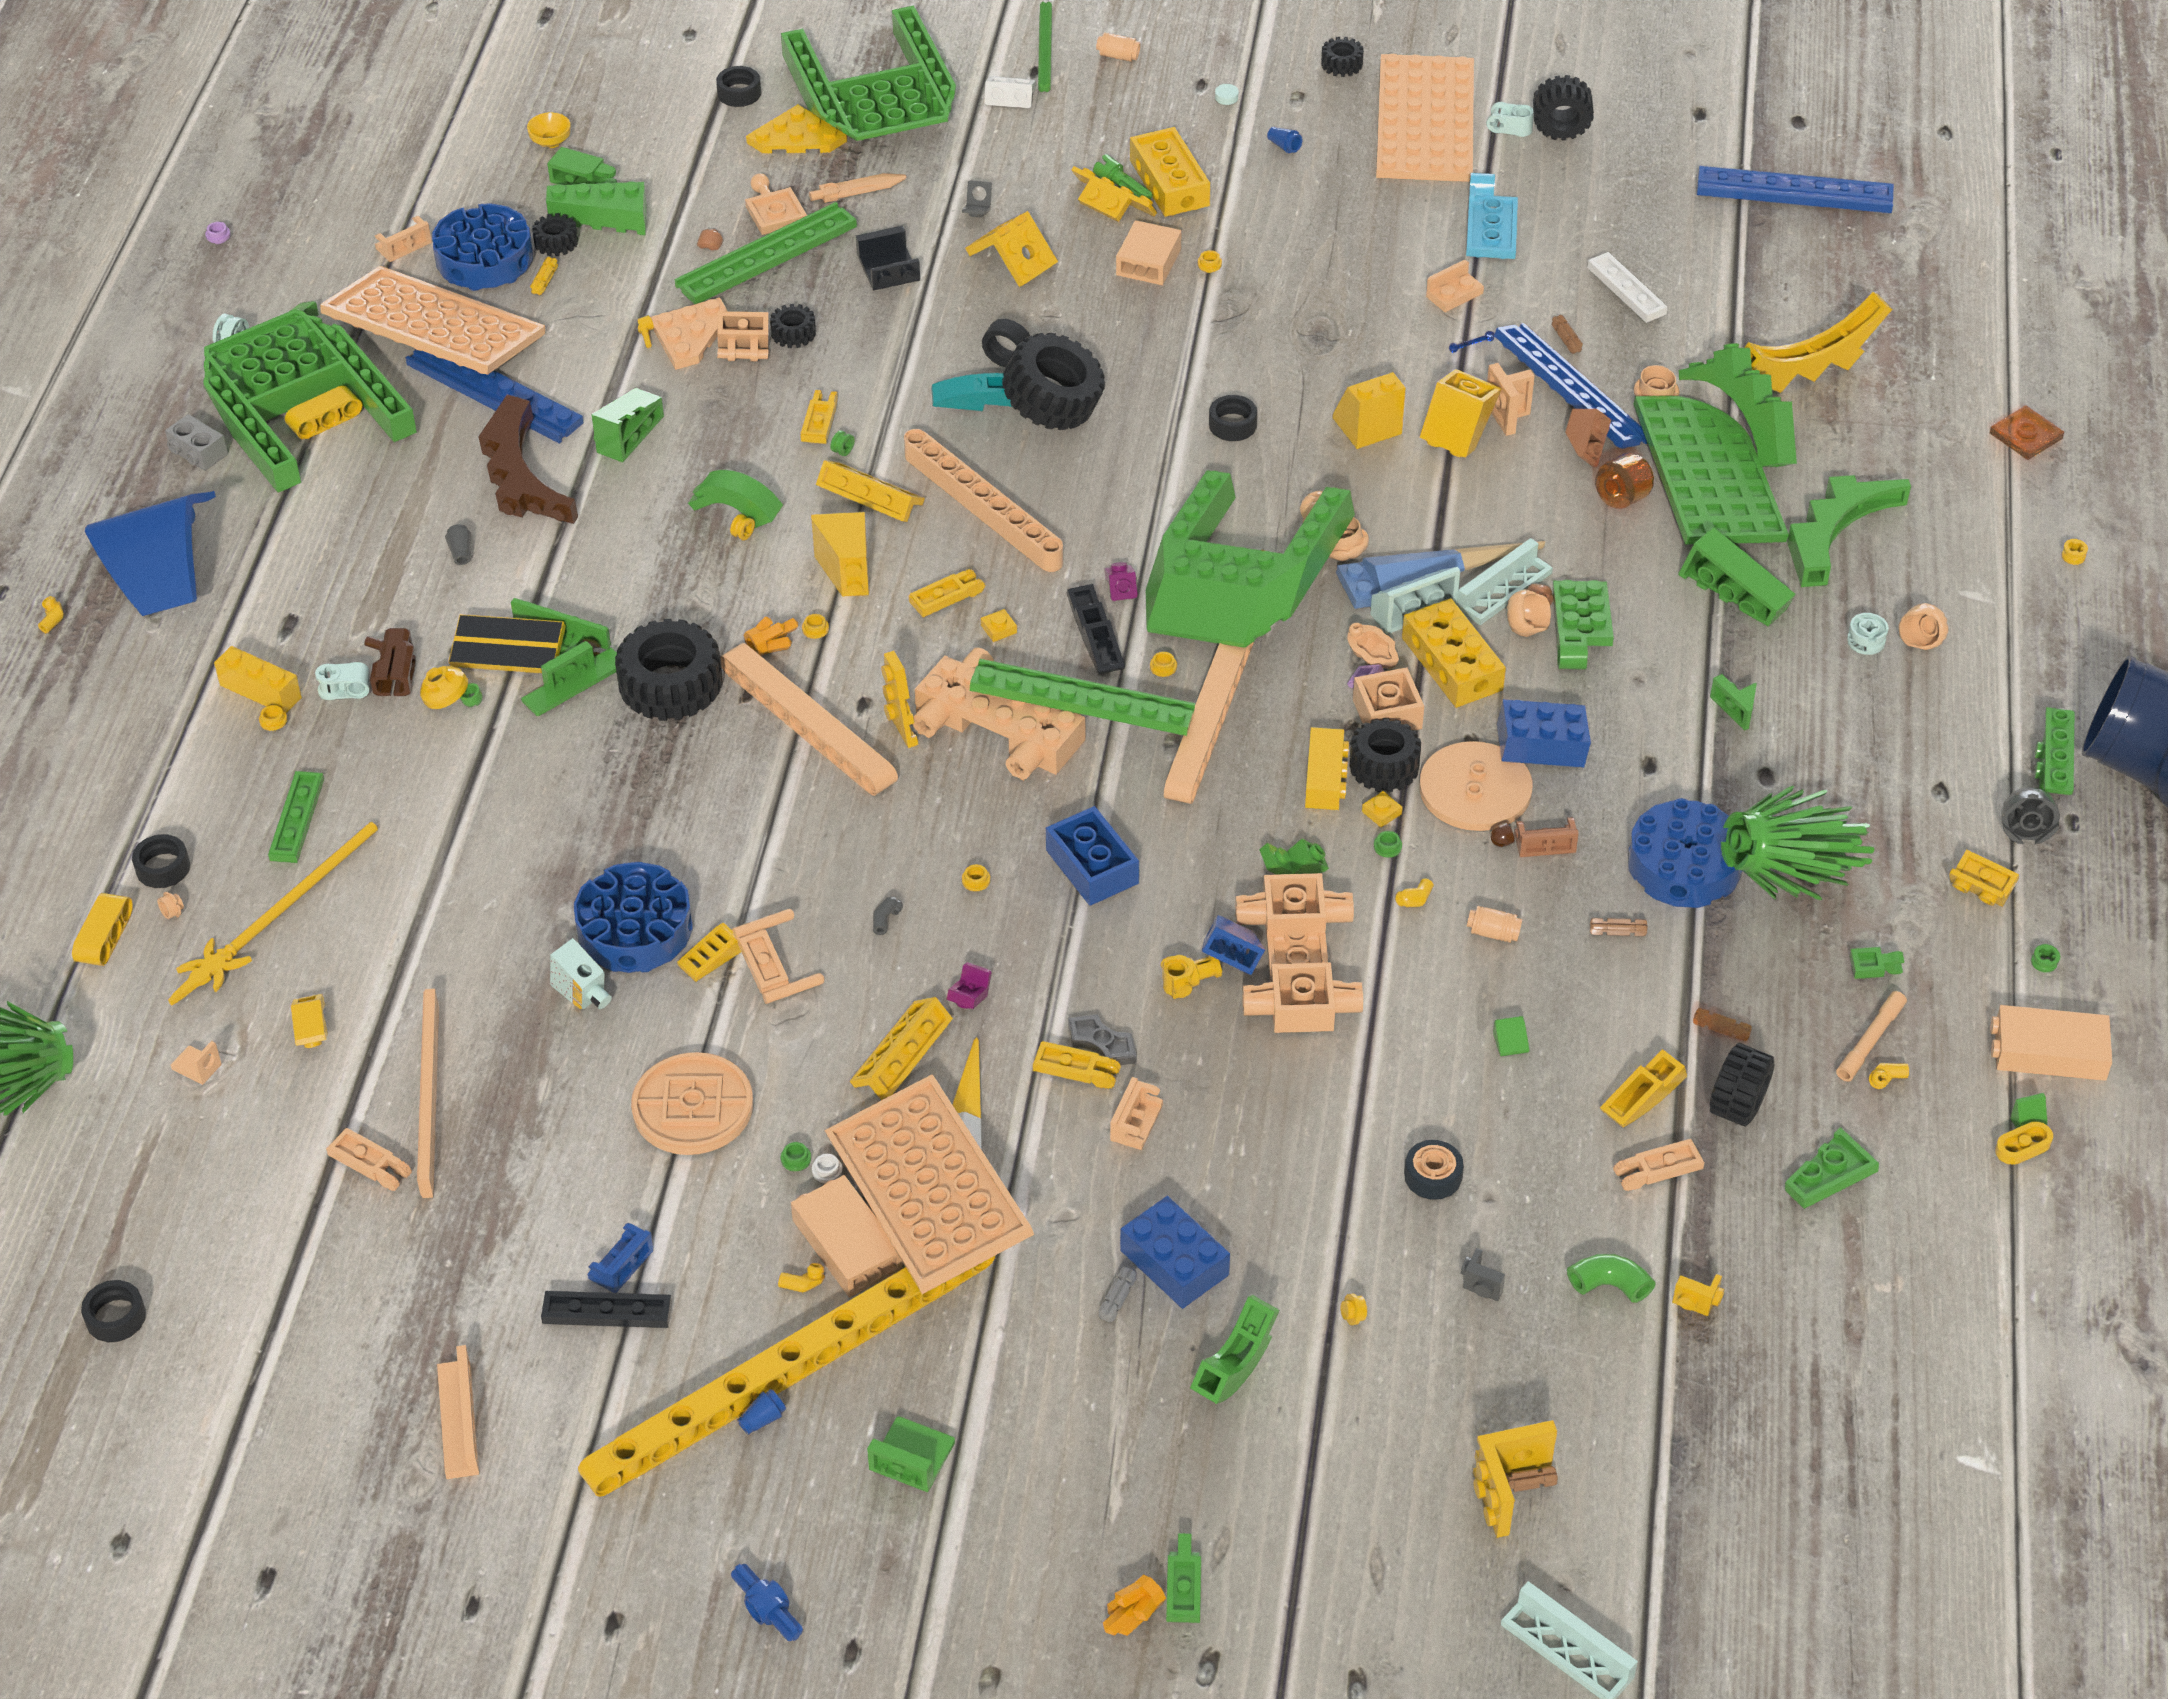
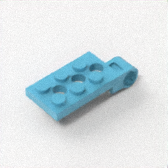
M1471 173L1466 256L1515 259L1518 197L1494 196L1495 174Z

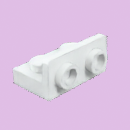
M989 76L985 82V104L1030 108L1032 106V93L1035 90L1036 80Z

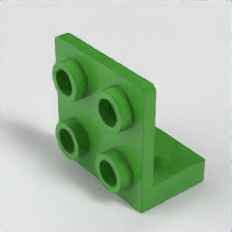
M898 1416L883 1442L873 1438L867 1448L869 1470L929 1492L955 1444V1438Z

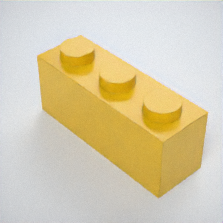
M230 646L214 662L220 686L266 707L277 705L287 713L302 698L296 674L236 647Z
M1311 727L1305 808L1339 810V800L1345 799L1346 782H1341V778H1347L1348 762L1342 761V758H1348L1349 741H1344L1343 729Z

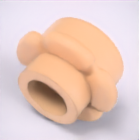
M164 892L163 897L157 900L158 907L165 918L171 919L174 916L178 918L181 915V910L184 906L177 894Z

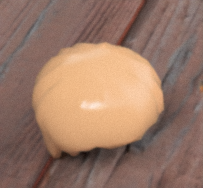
M1524 589L1514 593L1509 598L1507 620L1513 632L1520 636L1528 637L1548 629L1551 611L1549 601L1545 596Z
M1928 603L1914 606L1899 622V635L1902 641L1907 646L1923 650L1938 647L1943 643L1948 634L1945 613L1935 605Z

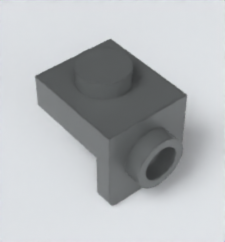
M1476 1248L1472 1258L1467 1256L1461 1268V1274L1465 1275L1463 1288L1476 1293L1480 1297L1499 1301L1503 1293L1505 1274L1481 1265L1483 1250Z

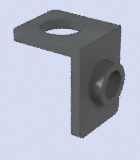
M968 181L967 203L962 208V213H969L971 217H983V215H986L991 210V182ZM980 186L985 189L986 197L983 200H976L973 197L972 192L975 187Z

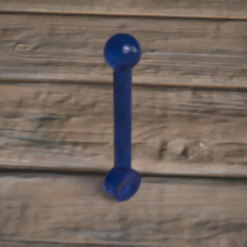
M1487 331L1484 336L1459 344L1452 343L1449 346V350L1452 353H1456L1458 349L1485 340L1493 341L1495 333Z

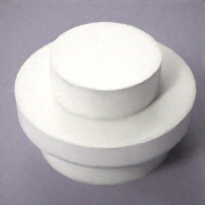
M832 1154L818 1156L812 1165V1175L821 1183L835 1180L841 1177L843 1172L842 1163Z

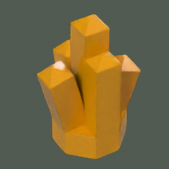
M765 616L756 627L744 633L745 644L760 656L787 650L792 642L786 635L798 628V622L792 618L782 624L778 622L771 626L773 624L771 618Z
M1143 1574L1136 1582L1116 1592L1115 1599L1107 1604L1110 1616L1103 1622L1105 1632L1114 1636L1117 1633L1128 1636L1143 1621H1148L1152 1613L1166 1600L1162 1588L1151 1577Z

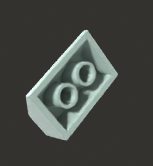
M1458 567L1442 569L1373 594L1371 599V616L1387 635L1403 629L1405 614L1450 598L1457 605L1460 569Z

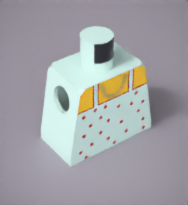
M573 938L550 954V985L579 1009H585L591 1003L598 1009H603L610 1003L612 997L604 990L603 970Z

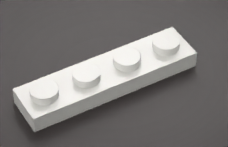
M1609 252L1588 260L1587 268L1646 323L1667 314V306Z

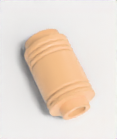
M1104 32L1103 36L1098 37L1096 50L1100 51V56L1132 62V60L1138 59L1141 43L1135 38Z
M1478 905L1476 911L1470 910L1467 927L1472 928L1471 934L1511 943V940L1518 941L1523 919L1517 918L1516 914L1513 915L1512 913Z

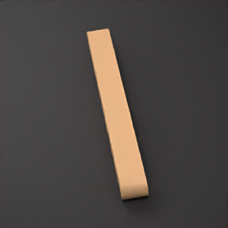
M911 429L905 433V459L1041 569L1055 572L1062 568L1063 542L1060 538L926 432L920 429Z
M1219 643L1196 702L1188 734L1183 736L1164 787L1165 799L1188 804L1193 803L1253 643L1245 648Z
M741 643L720 656L721 667L731 679L869 794L875 796L898 781L897 772L890 762L748 645Z

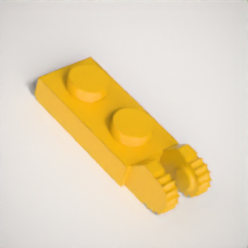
M815 390L801 430V442L827 443L836 412L838 392L831 391L828 401H822V391Z
M968 569L956 575L947 576L910 593L909 603L922 617H926L969 596L974 597L982 593L986 585L981 579L976 580V573L972 569Z
M1045 1041L1041 1042L1033 1062V1071L1089 1084L1092 1082L1096 1087L1112 1089L1116 1080L1111 1074L1119 1073L1121 1068L1119 1061L1099 1056V1053Z

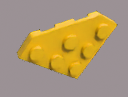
M797 104L746 135V142L761 153H772L776 149H786L787 153H806V149H820V153H830L847 142V135Z

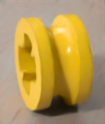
M743 514L737 515L730 527L731 535L739 537V539L744 541L747 540L753 533L755 521Z
M2078 539L2067 540L2063 547L2062 559L2068 564H2082L2085 561L2088 546L2085 542Z

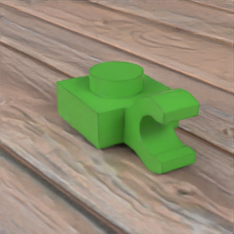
M1880 947L1855 948L1850 951V960L1855 979L1884 977L1885 971L1894 975L1903 973V952L1894 951L1882 954Z

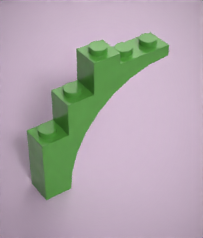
M1738 343L1726 344L1723 350L1713 352L1714 358L1707 359V364H1704V362L1689 363V368L1678 370L1679 380L1708 382L1723 390L1734 400L1751 428L1757 447L1758 459L1762 467H1783L1797 464L1792 402L1781 401V397H1773L1771 375L1760 374V370H1752L1750 348H1739Z
M1855 475L1829 477L1825 494L1826 499L1810 500L1807 523H1793L1790 525L1787 544L1801 587L1827 585L1831 570L1829 549L1835 538L1853 521L1869 513L1907 505L1911 489L1909 479L1857 482Z

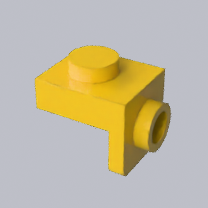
M1716 1274L1711 1286H1707L1680 1275L1675 1286L1672 1303L1680 1305L1683 1309L1708 1316L1713 1305L1719 1307L1725 1289L1720 1288L1722 1276Z

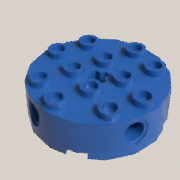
M486 203L478 204V208L466 211L464 207L454 210L439 220L432 232L433 251L438 271L449 283L467 287L472 291L514 283L519 276L527 271L533 260L530 228L526 223V219L521 213L508 206Z
M1683 798L1653 806L1639 816L1631 832V845L1628 851V867L1631 876L1645 887L1644 892L1653 899L1675 907L1700 908L1711 905L1712 900L1720 899L1722 896L1724 898L1735 890L1742 876V870L1728 867L1722 856L1721 842H1726L1728 828H1723L1729 816L1714 804L1688 801Z
M643 862L613 865L605 869L604 874L596 877L593 881L589 879L580 888L574 902V915L579 945L597 964L613 972H649L672 961L687 946L693 930L688 889L682 881L679 882L677 878L671 876L669 870L660 865Z

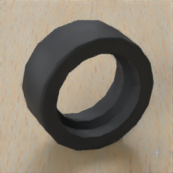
M732 66L721 71L716 78L718 98L728 106H748L756 102L761 96L760 75L750 67ZM736 84L749 85L748 87L739 89L729 88L730 86Z
M998 319L990 325L984 334L982 348L985 355L992 362L1006 368L1014 351L1003 347L997 341L996 336L1006 337L1017 346L1023 339L1029 337L1030 334L1016 321Z
M1226 395L1212 402L1209 408V429L1213 435L1226 441H1241L1254 434L1257 428V407L1253 401L1244 396ZM1227 414H1238L1246 419L1240 422H1228L1220 417Z
M157 834L144 839L133 850L132 862L138 880L145 886L167 888L183 880L189 872L190 860L184 842L176 836ZM161 854L177 856L173 863L163 868H149L145 866L151 858Z
M110 1280L96 1285L86 1294L82 1301L81 1313L89 1334L97 1340L109 1343L120 1342L132 1337L139 1331L145 1321L146 1308L138 1288L133 1284L122 1280ZM124 1300L132 1304L129 1313L119 1320L103 1322L95 1318L97 1311L109 1302Z

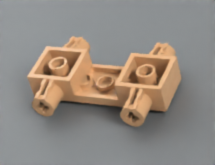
M974 648L962 662L944 656L915 688L917 713L913 716V726L919 734L931 738L944 725L963 732L973 722L1009 738V754L1011 755L1006 760V767L1012 776L1018 777L1023 781L1037 767L1057 775L1085 741V717L1079 713L969 691L970 681L976 666H978L979 659L994 661L992 656L982 648Z
M1322 873L1264 875L1263 892L1252 896H1236V923L1239 925H1265L1270 982L1259 986H1243L1242 1004L1244 1016L1273 1015L1274 1033L1334 1031L1335 1013L1363 1012L1362 983H1344L1332 979L1331 963H1328L1325 934L1326 923L1353 922V893H1335L1324 890Z

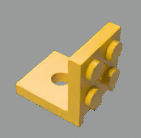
M1028 211L997 226L965 247L969 256H972L994 245L1019 287L1025 285L1058 262ZM1023 247L1028 249L1030 253L1029 259L1023 256Z
M1553 1420L1477 1436L1480 1450L1475 1451L1476 1468H1473L1475 1477L1473 1481L1474 1490L1477 1498L1483 1499L1485 1505L1483 1509L1484 1518L1487 1526L1493 1527L1496 1538L1509 1536L1515 1502L1505 1473H1507V1476H1510L1511 1472L1535 1468L1538 1470L1542 1467L1552 1466L1557 1429Z

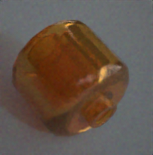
M1624 453L1599 467L1595 477L1596 490L1601 500L1615 509L1627 508L1644 499L1650 494L1654 485L1652 468L1642 456L1635 453Z

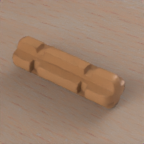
M1563 315L1554 316L1551 325L1557 331V334L1569 351L1573 354L1581 352L1583 343Z
M1591 918L1590 933L1592 935H1603V932H1606V935L1630 936V933H1634V936H1646L1648 930L1647 920L1635 919L1634 922L1627 918H1607V921H1603V918Z
M1553 1466L1542 1467L1541 1471L1535 1468L1511 1472V1476H1507V1473H1505L1510 1489H1513V1492L1540 1488V1484H1543L1544 1487L1554 1486L1558 1480L1556 1469Z

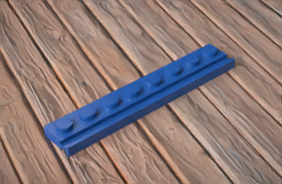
M1699 166L1697 195L1882 213H1892L1894 184Z
M1521 323L1520 327L1510 325L1496 329L1494 337L1505 348L1515 354L1519 361L1525 363L1533 370L1535 375L1542 378L1552 390L1559 393L1568 404L1572 405L1575 409H1598L1609 417L1611 423L1607 437L1613 441L1615 446L1625 449L1638 446L1641 442L1648 444L1642 427L1524 323Z
M416 349L411 357H405L408 366L495 411L507 394L529 400L534 417L529 428L559 444L564 436L568 437L584 423L582 415L496 371H492L488 375L481 374L476 370L459 366L452 361L437 358L433 354Z

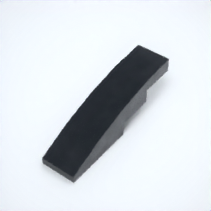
M1089 584L1067 589V597L1075 621L1098 674L1125 669L1111 621L1107 620L1102 601L1099 602L1094 585Z

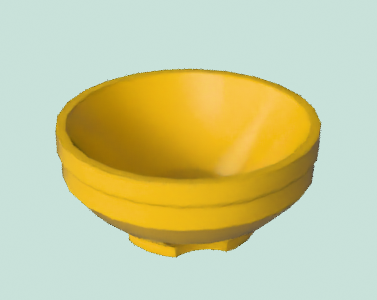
M547 112L536 115L527 124V132L530 139L542 147L556 148L570 135V121L566 116L559 113Z
M434 667L426 673V677L421 685L420 697L428 708H445L456 702L465 693L468 686V678L458 667Z

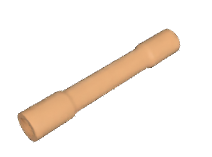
M1893 991L1889 995L1869 1028L1837 1068L1836 1074L1840 1079L1849 1082L1854 1078L1881 1035L1905 1006L1907 999L1901 992Z

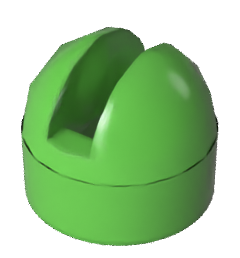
M469 683L460 699L465 706L473 707L480 705L483 695L477 684Z

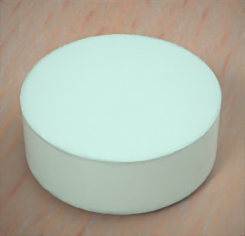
M1222 84L1215 89V100L1218 103L1231 105L1238 101L1239 90L1236 86Z

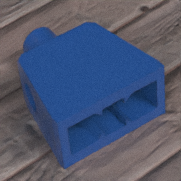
M1217 915L1204 939L1202 952L1252 975L1265 952V948L1253 931Z

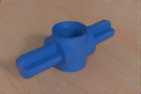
M738 1564L731 1572V1577L745 1592L744 1603L753 1619L760 1625L763 1623L766 1625L773 1624L787 1641H796L803 1633V1627L789 1613V1600L781 1586L774 1580L770 1582L766 1579L760 1580L747 1564Z

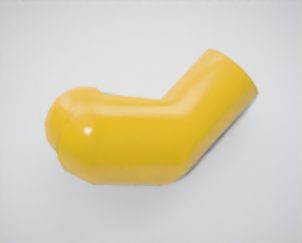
M49 596L42 601V606L46 609V617L38 623V627L45 634L49 633L64 617L61 603L56 601L53 596Z
M1424 878L1420 881L1417 888H1408L1397 892L1395 901L1401 907H1421L1426 903L1434 884L1431 880Z
M1880 1063L1870 1073L1869 1082L1872 1087L1882 1089L1893 1078H1908L1909 1066L1907 1063Z
M811 1263L807 1267V1272L801 1276L781 1272L778 1287L802 1293L807 1292L822 1284L825 1278L823 1274L824 1267L819 1263Z

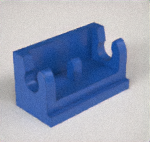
M631 1223L625 1224L623 1229L626 1231L622 1234V1238L601 1262H592L588 1266L591 1269L587 1274L588 1279L613 1293H617L654 1251L651 1232L644 1231Z

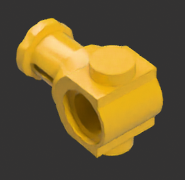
M1183 955L1169 956L1160 963L1163 989L1173 999L1184 998L1191 994L1193 987L1199 985V980L1212 976L1216 978L1222 976L1220 961L1210 955L1195 961Z

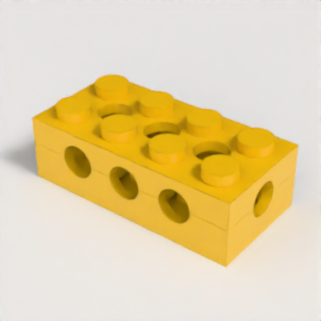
M1175 127L1130 137V162L1147 189L1152 192V197L1164 217L1210 206V182Z
M1451 598L1404 615L1402 639L1455 708L1503 691L1506 667Z

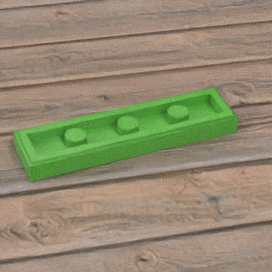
M295 771L268 853L270 861L298 863L324 782L323 773Z

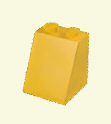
M1453 370L1437 382L1419 438L1426 440L1433 447H1442L1449 450L1456 457L1466 458L1475 451L1502 388L1460 370Z
M1394 372L1349 386L1333 413V419L1356 449L1401 435L1406 387Z
M865 512L811 515L814 557L841 596L869 595Z

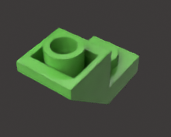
M1304 839L1299 840L1288 851L1283 848H1277L1269 843H1266L1259 849L1267 870L1276 875L1317 874L1329 869L1324 858L1326 854L1322 847L1317 843L1312 844Z

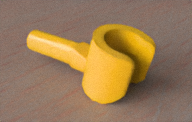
M647 315L639 318L637 322L639 324L638 332L643 335L646 348H650L652 344L648 331L653 330L654 325L651 317Z

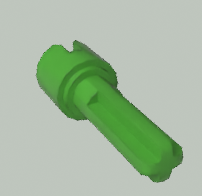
M1108 154L1102 156L1103 161L1106 162L1105 165L1100 162L1095 163L1093 173L1098 178L1106 177L1120 188L1124 186L1130 189L1135 196L1140 198L1143 195L1151 200L1152 192L1124 173L1122 164Z

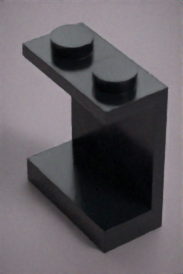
M903 226L856 235L857 256L873 291L920 281V262L918 258L912 260L907 250L906 232Z

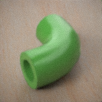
M1595 1254L1581 1259L1567 1268V1276L1570 1283L1582 1295L1598 1286L1612 1285L1619 1288L1631 1302L1637 1303L1646 1298L1656 1285L1655 1280L1637 1263L1616 1254Z

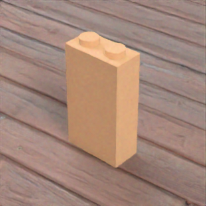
M2000 1005L1997 1017L1992 1016L1990 1033L1995 1034V1039L1992 1041L1991 1057L1996 1058L1997 1070L2107 1080L2112 1065L2109 1015Z
M845 1175L835 1180H830L822 1187L808 1194H802L791 1202L793 1222L849 1298L903 1269V1262L878 1219Z

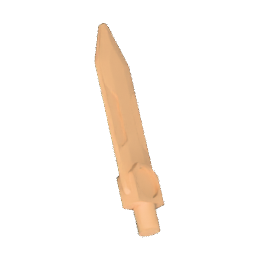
M882 173L839 183L819 185V190L810 191L809 197L811 201L823 199L824 203L837 201L839 198L891 188L905 180L907 176L904 174Z

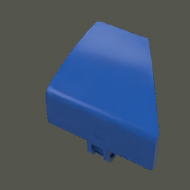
M215 491L190 494L91 523L85 527V533L105 568L142 616L197 601L192 550V524L196 516L192 505L215 498Z

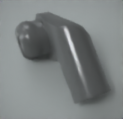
M886 897L874 910L873 932L876 935L887 933V917L890 913L898 915L902 911L903 904L900 900H896V897Z

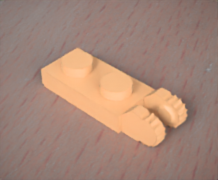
M345 1128L326 1148L327 1154L330 1157L374 1181L377 1180L383 1187L391 1191H395L400 1186V1183L392 1174L390 1175L385 1171L388 1167L395 1174L407 1178L412 1173L409 1165L395 1157L392 1152L348 1128Z
M1687 1139L1635 1154L1634 1157L1616 1163L1613 1170L1617 1176L1629 1175L1622 1180L1621 1185L1625 1191H1632L1633 1189L1641 1188L1644 1184L1648 1185L1701 1170L1704 1167V1161L1692 1139ZM1637 1169H1639L1640 1172H1637V1173H1634L1633 1175H1631L1634 1171H1636Z

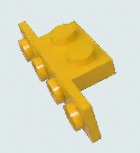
M1073 166L1071 169L1078 180L1087 184L1078 198L1081 204L1117 222L1121 220L1129 205L1154 217L1157 214L1152 206L1153 202L1147 197L1141 195L1139 198L1124 186L1118 188L1108 178L1102 177L1100 179L1087 168L1081 170Z

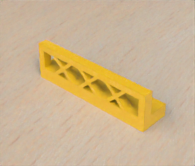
M823 461L816 482L817 486L903 522H908L913 505L923 506L925 498L836 461Z
M936 997L914 1001L852 1077L850 1083L854 1088L869 1085L881 1101L893 1095L953 1018Z

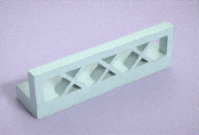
M1530 538L1458 590L1457 606L1463 614L1477 624L1482 625L1508 605L1509 598L1514 593L1526 590L1531 584H1538L1551 575L1553 567L1537 557L1539 543ZM1532 565L1541 570L1538 573H1526V570ZM1512 580L1523 581V584L1520 586H1508V583ZM1493 593H1505V597L1502 599H1490ZM1475 606L1487 607V610L1479 614L1473 608Z
M1529 1581L1520 1589L1518 1603L1501 1620V1626L1600 1699H1616L1635 1677L1637 1660ZM1523 1611L1534 1619L1535 1627L1522 1628L1514 1620ZM1542 1635H1556L1561 1639L1562 1647L1549 1648L1543 1643ZM1569 1655H1583L1588 1659L1589 1667L1576 1668L1570 1663ZM1596 1675H1610L1618 1683L1609 1692L1597 1683Z

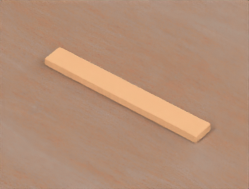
M425 989L423 991L417 1182L422 1198H433L439 1028V1004L435 989Z

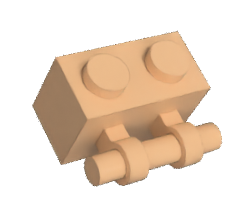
M718 311L717 358L728 359V361L750 359V362H758V359H768V312Z

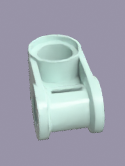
M1497 102L1491 108V115L1486 122L1487 127L1494 133L1511 134L1519 137L1528 136L1533 132V108L1528 105Z
M361 662L323 664L315 671L316 680L320 684L318 686V694L324 700L360 699L369 693V668Z

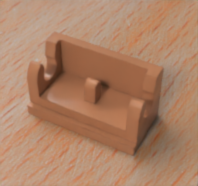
M1567 817L1568 825H1565V827L1525 830L1522 821L1516 822L1517 829L1514 830V836L1519 856L1530 857L1576 853L1579 833L1574 818Z

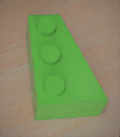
M635 388L591 414L597 453L624 462L664 417L662 397Z

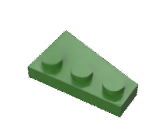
M1840 1127L1834 1133V1138L1828 1144L1824 1143L1818 1149V1154L1811 1161H1806L1785 1182V1191L1805 1209L1875 1174L1879 1170V1162Z

